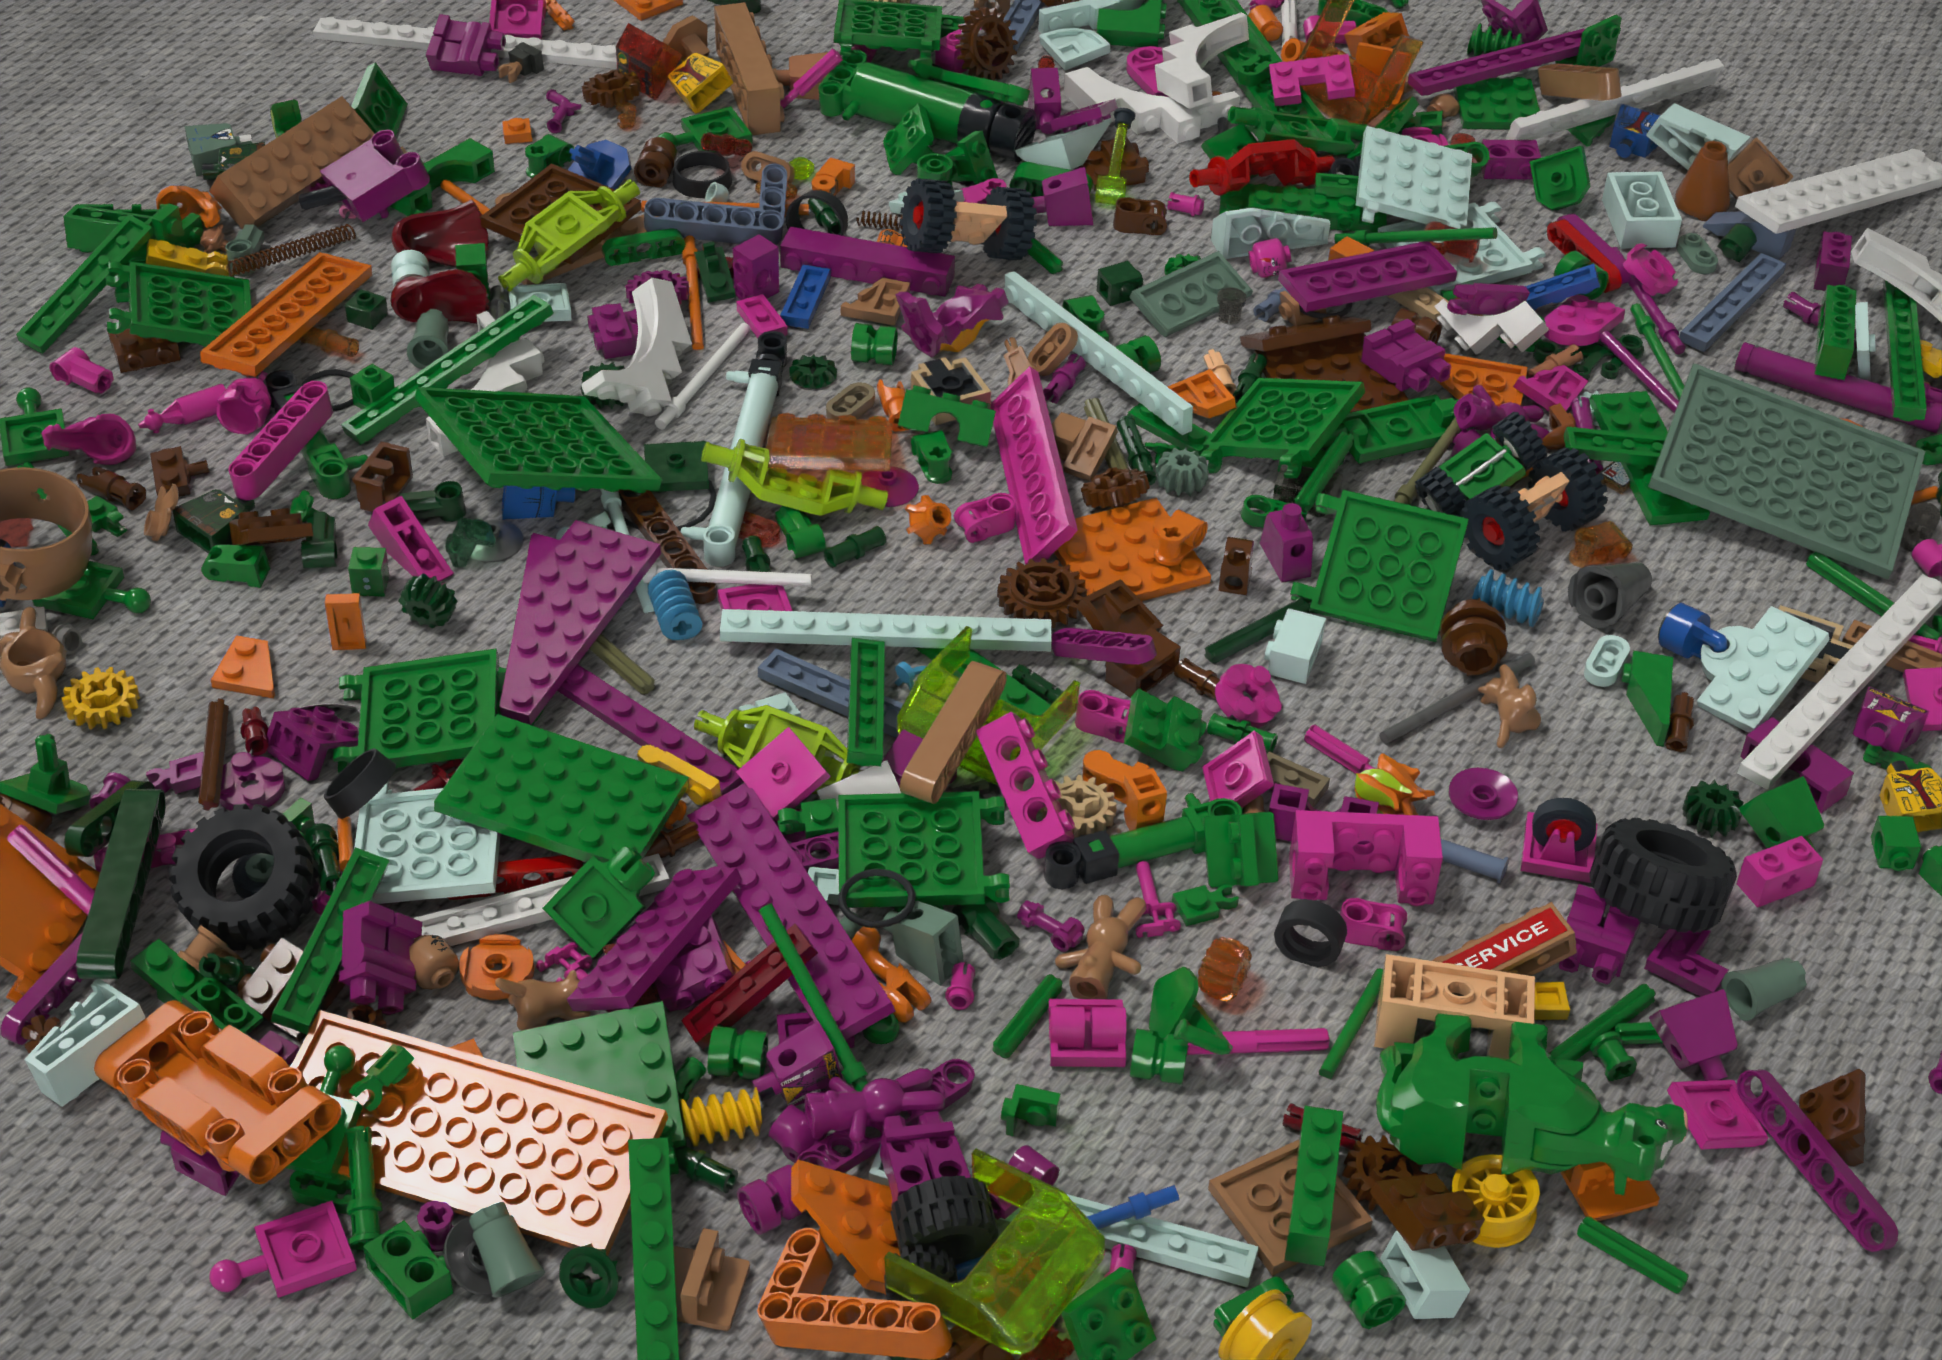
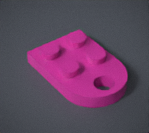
M1148 46L1137 48L1130 52L1126 63V71L1129 76L1147 94L1169 97L1157 90L1155 65L1163 62L1162 48Z
M1574 295L1544 318L1545 324L1549 328L1544 336L1562 345H1590L1599 341V337L1604 331L1610 332L1624 320L1625 309L1615 307L1610 302H1596L1589 300L1584 295Z

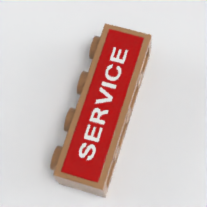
M1550 902L1542 907L1533 908L1524 916L1510 923L1501 924L1493 932L1477 940H1470L1461 948L1445 956H1438L1432 961L1533 976L1577 953L1575 932L1554 904ZM1452 993V994L1457 995V996H1464V995L1459 994V993Z

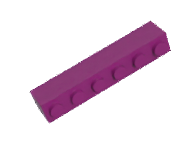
M790 227L780 245L781 268L798 271L801 270L802 265L831 269L832 277L871 284L881 278L910 283V291L946 297L955 276L954 255L908 250L907 247Z

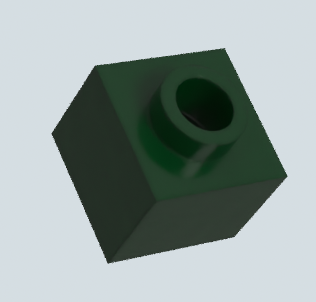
M360 289L345 304L347 322L373 330L388 315L386 297Z

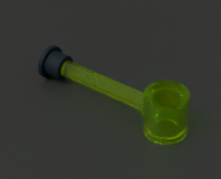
M1118 108L1114 111L1115 127L1117 129L1109 173L1107 176H1098L1095 203L1116 205L1118 199L1125 197L1127 179L1120 178L1119 174L1127 130L1131 128V123L1135 120L1136 116L1135 112L1131 109Z

